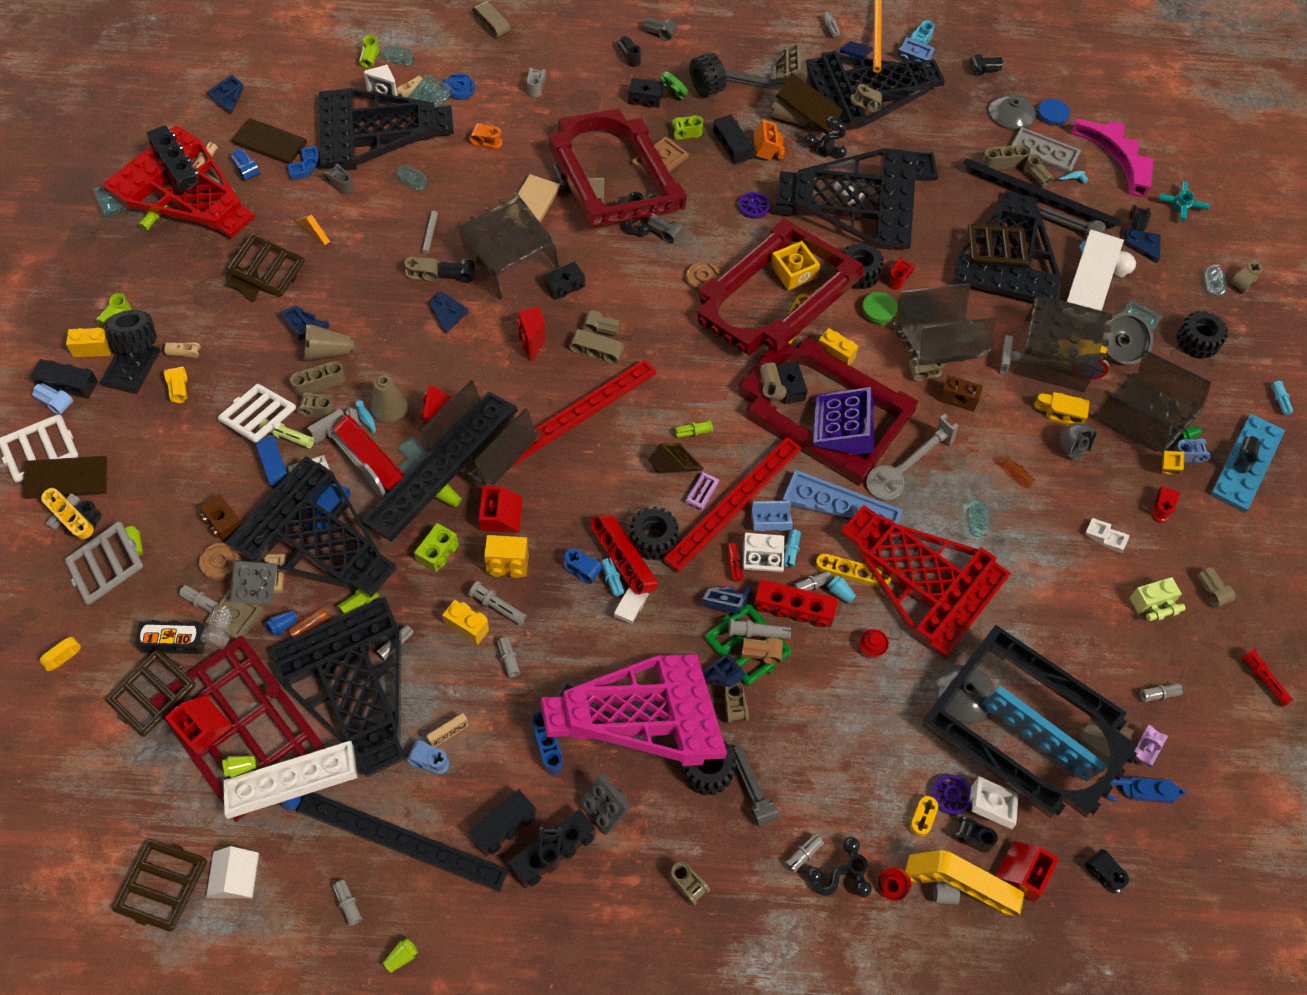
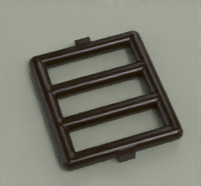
M968 224L969 238L967 239V246L970 247L972 262L1015 266L1029 265V243H1026L1024 228ZM975 231H985L987 256L977 255ZM992 232L1002 234L1004 258L994 256ZM1009 234H1018L1021 259L1011 257Z
M252 233L244 245L236 250V256L228 266L227 272L278 297H282L290 283H294L296 280V274L305 262V259ZM254 242L263 245L264 247L246 273L236 269ZM270 249L280 253L262 281L253 277ZM286 257L296 261L279 288L269 285Z
M156 649L106 698V702L120 715L118 718L123 723H128L140 736L146 737L196 687V683L182 670L183 667L179 663L173 662L163 651ZM157 659L185 684L177 694L168 688L149 669ZM141 675L169 700L161 710L133 685ZM126 690L153 716L145 726L117 700Z
M151 839L147 840L112 906V911L134 919L137 924L143 926L149 924L168 932L174 931L207 864L206 858L183 851V847L175 844L172 847ZM151 850L195 864L196 866L191 876L187 877L146 863V860ZM143 871L184 885L185 888L180 898L177 899L137 885L135 882L140 872ZM130 892L174 907L169 921L124 906Z

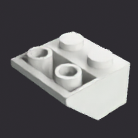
M745 533L742 556L743 569L783 572L784 536Z

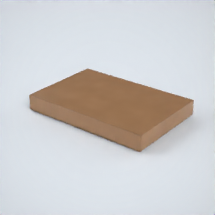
M666 136L654 144L669 172L689 158V153ZM638 157L633 159L631 165L650 179Z

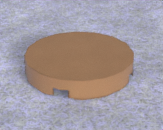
M697 262L688 268L686 282L691 289L699 292V289L712 278H719L720 272L711 263L703 264V262Z
M215 543L208 546L203 555L201 554L199 567L203 575L208 579L215 581L226 580L233 575L234 560H241L239 553L226 543Z

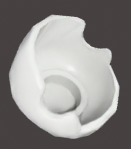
M1120 251L1113 274L1119 277L1131 274L1137 264L1135 258L1128 252Z

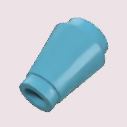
M838 575L827 586L830 589L829 592L848 604L857 596L844 578H840Z

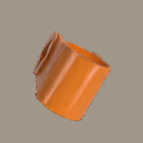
M481 123L474 126L470 135L472 144L492 149H498L503 145L499 127Z

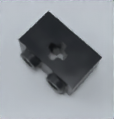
M632 78L628 91V103L660 108L663 82Z
M574 261L545 274L544 286L553 299L557 300L585 287V275Z
M798 361L776 365L781 384L786 388V396L783 398L784 405L805 401L808 390Z

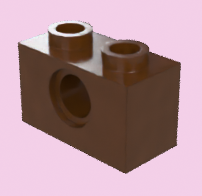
M947 375L939 402L974 412L979 402L983 385Z
M220 493L199 506L202 511L200 517L205 524H211L210 530L216 538L220 536L223 542H226L242 525L241 520Z

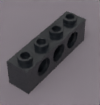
M166 125L147 131L149 144L179 193L199 186L197 179L200 178L196 168H192L189 156L184 155L182 145L180 143L177 144L174 132L169 131Z
M578 809L554 827L563 826L560 862L565 858L567 860L572 858L577 853L579 847L589 845L596 835V828L581 809ZM575 833L578 837L570 841L566 838V835ZM539 839L508 862L509 868L524 888L529 885L530 887L535 886L540 882L542 875L546 872H553L546 871L541 866L537 868L530 866L532 860L539 859ZM552 854L544 857V860L548 862L555 859V856Z

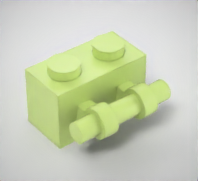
M1172 577L1138 587L1130 596V600L1139 615L1150 612L1146 614L1148 621H1160L1166 616H1175L1185 611L1183 603L1175 604V601L1182 593Z

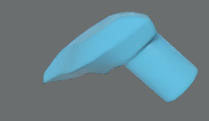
M1075 171L1059 178V180L1079 178L1083 184L1087 183L1089 179L1085 176V171Z
M357 401L356 406L360 419L371 429L372 433H375L376 428L372 415L366 410L363 401Z

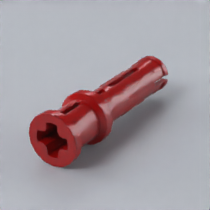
M1256 648L1240 658L1253 670V675L1259 676L1282 707L1294 700L1268 669L1269 664L1267 662L1264 663L1257 654Z

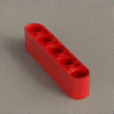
M346 414L333 428L335 433L364 464L366 463L374 471L380 482L389 491L405 476L351 416Z
M613 515L593 517L590 524L593 533L632 591L637 595L654 592L658 585L655 576Z

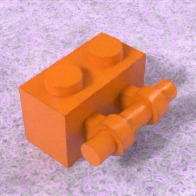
M762 119L753 133L756 156L771 160L776 152L778 159H784V138L778 132L777 124Z

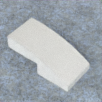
M1092 518L1086 531V535L1092 540L1121 554L1130 536L1111 529V524Z
M629 587L619 603L614 617L633 624L649 593L637 595Z

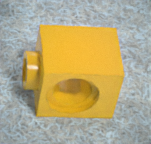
M1164 451L1161 474L1181 475L1184 469V452Z

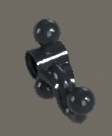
M835 116L828 117L825 124L828 129L833 130L837 128L839 131H830L822 136L821 140H818L813 134L805 136V145L808 147L817 146L816 152L821 157L829 156L830 152H833L837 158H844L847 154V149L844 146H834V139H840L846 134L845 126L838 122Z
M631 192L628 196V201L616 199L612 206L655 198L657 196L649 194L646 198H643L640 192ZM640 218L625 222V228L631 234H638L644 237L650 231L649 226L645 223L632 227V224L636 223Z
M847 837L843 841V848L850 855L848 864L838 866L832 871L827 887H823L820 883L823 879V873L819 868L811 867L806 871V880L822 896L833 894L837 890L840 875L847 873L851 878L856 879L854 885L856 895L865 898L872 891L870 883L864 878L868 862L864 856L858 854L860 843L855 837ZM855 862L860 863L863 869L855 871L851 864Z

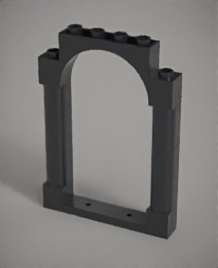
M997 625L989 632L922 720L923 727L941 740L945 739L1027 798L1031 805L1049 818H1052L1054 814L1060 815L1066 806L1063 802L1085 818L1089 813L1094 815L1101 806L1098 803L1099 799L1102 796L1106 798L1113 789L1110 784L1114 778L1119 781L1126 771L1122 767L1126 762L1131 764L1138 754L1135 752L1138 745L1120 733L1127 722L1124 719L1127 712ZM990 651L1003 661L1004 659L1008 660L1091 717L1090 720L1099 727L1108 742L1110 750L1108 770L1097 783L1084 789L1063 790L1053 787L944 710Z

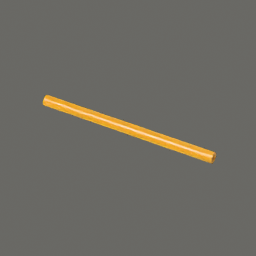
M874 0L873 71L875 73L881 71L882 0Z

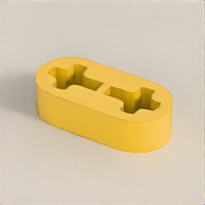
M74 637L66 638L46 652L40 658V664L45 670L52 671L77 654L81 645Z
M923 797L916 807L910 823V830L917 837L926 836L932 827L938 811V803L933 797ZM929 803L931 809L927 814H924V805ZM921 819L924 820L922 831L918 830V825H916Z

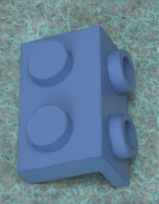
M906 37L902 47L898 50V56L905 61L930 60L935 48Z
M790 501L752 502L751 519L754 531L792 530L793 522L790 514Z

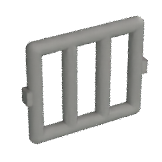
M121 522L115 523L65 558V563L73 577L71 582L74 587L78 588L87 605L92 604L143 568V563L135 550L137 545L133 539L129 538ZM115 533H118L133 563L125 571H123L108 540ZM99 544H101L116 574V577L108 583L91 551ZM82 556H85L100 587L92 594L89 593L75 564V561Z

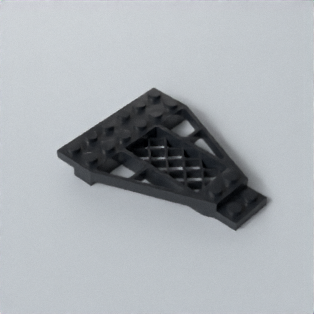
M837 51L823 52L820 58L806 60L807 71L815 90L843 110L838 118V122L842 123L846 130L864 127L928 93L929 88L944 86L945 83L935 59L902 62L881 60V71L879 73L873 71V59L838 55ZM842 63L859 65L860 68L845 70ZM863 81L869 84L867 86L869 88L872 86L879 88L876 91L882 94V102L898 101L887 107H884L882 103V107L878 112L865 117L862 108L854 105L850 97L856 93L858 85L862 84Z
M355 88L319 91L320 164L322 168L334 167L335 164H339L345 171L355 170L357 165L414 141L431 139L438 135L454 134L451 105L435 107L434 102ZM354 97L375 100V106L354 109ZM379 101L395 104L379 106ZM410 116L415 117L413 120L408 119ZM395 117L398 118L396 122L392 121ZM379 119L382 120L380 124L375 123ZM362 121L366 122L363 126L359 125ZM405 122L407 125L404 128L400 126ZM387 124L390 125L388 129L384 128ZM371 126H373L374 129L372 131H369L368 129ZM377 145L376 149L356 156V147Z
M883 148L798 170L797 173L780 171L777 205L790 206L800 211L809 212L874 245L878 249H910L917 152ZM881 156L880 176L859 173L860 160ZM855 162L854 173L824 170ZM820 180L826 185L822 190L816 185ZM836 182L843 187L838 192L832 186ZM853 184L859 188V191L855 194L849 189ZM870 185L876 191L873 195H870L865 190ZM813 188H814L815 191L817 192L814 196H813ZM828 188L834 194L829 199L823 193ZM843 191H846L851 196L846 201L840 195ZM861 192L867 198L864 202H861L856 197ZM820 195L825 202L817 204L814 199ZM876 195H878V203L873 199ZM837 198L842 204L834 206L831 201ZM853 199L858 204V206L856 208H851L848 205V202H850ZM869 201L875 207L872 210H868L864 206ZM827 214L851 217L850 226ZM855 217L876 219L875 238L854 228Z
M1005 191L1003 201L983 223L989 225L996 217L995 225L1005 226L1003 223L1008 222L1010 227L1024 226L1027 229L1025 231L1026 243H1029L1028 266L972 262L970 254H965L970 248L966 243L956 259L952 282L1055 306L1061 275L1037 205L1038 198ZM1037 227L1045 251L1034 248ZM976 231V243L986 245L985 237L980 236L983 231ZM993 232L992 239L995 257L1004 258V252L1002 253L998 249L1003 247L1002 234ZM1009 234L1010 243L1012 242L1016 246L1014 248L1010 247L1011 257L1021 259V256L1015 253L1020 251L1018 234L1015 236ZM1032 257L1048 260L1053 274L1033 270L1031 268Z
M307 456L297 464L226 541L229 547L248 561L264 562L262 560L280 541H283L296 550L297 554L286 566L277 565V572L353 590L358 589L369 598L373 597L397 569L393 562L380 554L333 472ZM331 484H335L345 501L331 514L315 502ZM347 508L351 510L366 538L338 519ZM313 511V518L303 519V515L306 512ZM328 522V529L318 530L317 523ZM313 524L314 531L304 532L303 525ZM293 526H299L300 533L290 534L289 530ZM342 532L343 539L332 541V533ZM346 533L352 538L346 539ZM328 534L329 541L318 543V535ZM314 536V544L304 545L305 537ZM300 538V545L292 539ZM357 542L358 550L347 551V544ZM343 545V552L333 554V546ZM329 547V554L319 556V548ZM315 549V556L307 550ZM354 556V557L348 562V557ZM344 557V565L334 567V559ZM302 558H307L331 577L294 569V567ZM330 560V567L322 561Z
M385 597L270 649L281 683L342 743L352 742L354 754L358 757L366 778L407 759L400 743L402 634ZM396 637L395 663L383 669L375 670L368 653L369 649ZM353 656L361 657L357 667L348 665ZM365 661L369 671L361 669ZM335 664L341 666L337 676L329 674L331 666ZM346 668L355 671L351 681L342 678ZM395 670V711H392L380 678ZM319 672L327 693L308 703L292 688V684ZM359 673L368 675L364 685L356 683ZM328 678L335 680L333 686H331ZM372 678L377 690L369 687ZM340 682L349 684L345 694L336 692ZM353 686L362 689L358 699L349 696ZM367 691L376 693L372 703L363 701ZM336 696L342 698L340 705L338 704ZM379 697H381L385 708L376 705ZM347 700L356 702L352 713L343 710ZM327 701H331L344 735H340L314 708ZM361 704L370 707L366 717L356 715ZM374 709L383 712L379 722L370 719ZM343 714L350 716L347 724L345 722ZM355 718L364 721L360 731L350 729ZM368 723L376 725L365 730Z

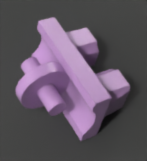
M1148 725L1137 744L1135 752L1138 754L1134 760L1141 765L1153 766L1168 736Z

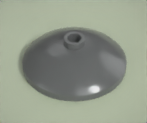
M1016 94L999 95L990 102L988 107L990 119L999 127L1007 130L1019 131L1021 127L1026 129L1033 124L1036 117L1034 106L1026 98Z
M1131 312L1116 314L1103 326L1101 332L1102 346L1107 348V356L1116 363L1122 365L1137 364L1150 354L1153 347L1152 329L1148 322L1138 314Z
M964 665L952 666L939 676L935 685L936 701ZM976 668L944 711L964 724H974L983 721L991 713L982 705V702L995 690L994 684L984 672ZM966 687H970L972 691H968Z

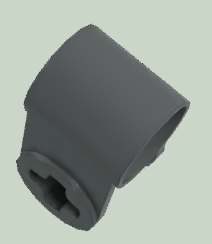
M335 164L332 169L322 173L325 181L341 194L347 195L353 192L354 187L351 175L339 164Z

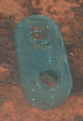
M387 46L383 49V56L386 61L408 65L415 60L414 52L411 49L397 46Z
M402 165L397 170L399 180L416 190L424 189L428 184L426 175L410 165Z
M1217 264L1209 266L1204 274L1207 290L1211 295L1219 296L1227 288L1224 270Z
M973 501L967 510L969 531L973 536L981 538L986 536L990 529L988 507L982 501Z

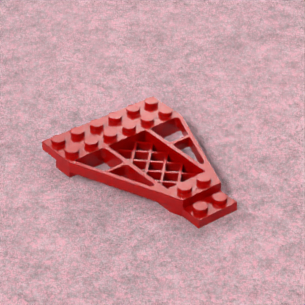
M177 125L169 131L174 132L177 144L180 143L183 147L184 155H188L190 160H192L199 152H203L208 159L202 166L196 168L200 178H197L198 183L200 182L203 185L183 191V196H175V193H179L151 145L101 184L105 191L116 197L117 202L129 210L136 208L202 223L210 229L222 232L231 239L255 219V214L241 205L236 193L202 141ZM213 167L224 185L219 184L204 173ZM170 184H171V187H169V188H163V187H162V185H170ZM209 190V193L200 194V191ZM196 191L194 195H187V192ZM152 192L162 197L155 204L141 202ZM209 199L208 203H200V200ZM187 201H196L197 204H188ZM168 203H171L180 210L171 209L164 206H166Z
M865 505L858 510L840 532L842 536L856 545L855 551L863 563L867 565L866 567L872 573V576L876 578L880 588L911 634L944 659L951 653L1011 575L1008 570L995 562L997 559L995 556L982 547L980 549L898 525L889 518L879 516ZM892 538H898L902 544L893 545ZM888 539L889 545H883ZM920 540L940 545L942 547L938 550V552H935ZM945 548L972 555L973 557L964 569L960 570L940 554ZM908 549L915 550L918 556H909ZM890 550L891 558H882L881 551ZM894 550H903L905 557H895ZM929 560L934 564V568H925L924 561ZM919 561L921 568L912 569L910 562ZM897 562H906L907 569L898 570ZM877 569L905 590L899 599L895 597ZM940 572L947 573L950 579L942 580ZM926 573H935L937 580L928 581ZM913 574H922L923 581L914 582ZM938 585L940 593H931L929 586ZM943 585H950L944 593ZM919 586H925V591ZM909 594L930 608L929 613L918 626L914 625L900 604Z

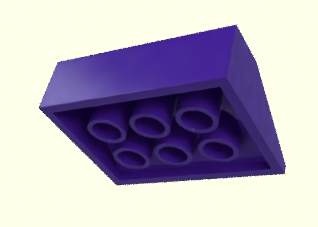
M871 387L816 395L813 442L815 446L855 455L874 452V400Z

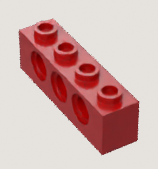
M760 579L753 608L763 613L777 614L782 618L790 617L802 623L810 622L822 628H831L838 598ZM772 598H776L780 602H774ZM791 603H796L799 607H794ZM810 608H816L819 612H814Z

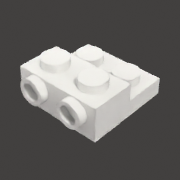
M978 777L971 787L970 802L973 803L972 812L1013 829L1017 820L1018 793Z

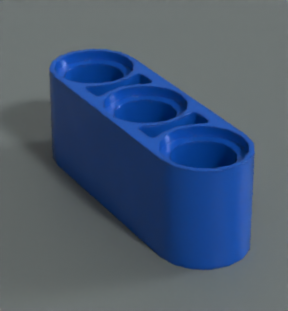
M271 435L255 443L270 486L273 487L279 485L288 474L275 437Z
M331 484L320 496L317 504L332 514L345 500L337 486ZM340 485L349 499L350 489ZM313 511L310 512L307 519L313 518ZM328 522L317 523L318 530L328 529ZM313 524L305 525L306 529L314 531Z
M538 711L532 717V728L545 771L550 775H557L563 768L557 737H547L545 726L540 727L536 725L539 721H544L542 711ZM545 740H551L553 742L550 746H544L542 744V742ZM555 759L559 762L555 766H551L548 764L549 760Z

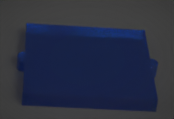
M850 41L840 49L841 53L861 59L873 51V47Z

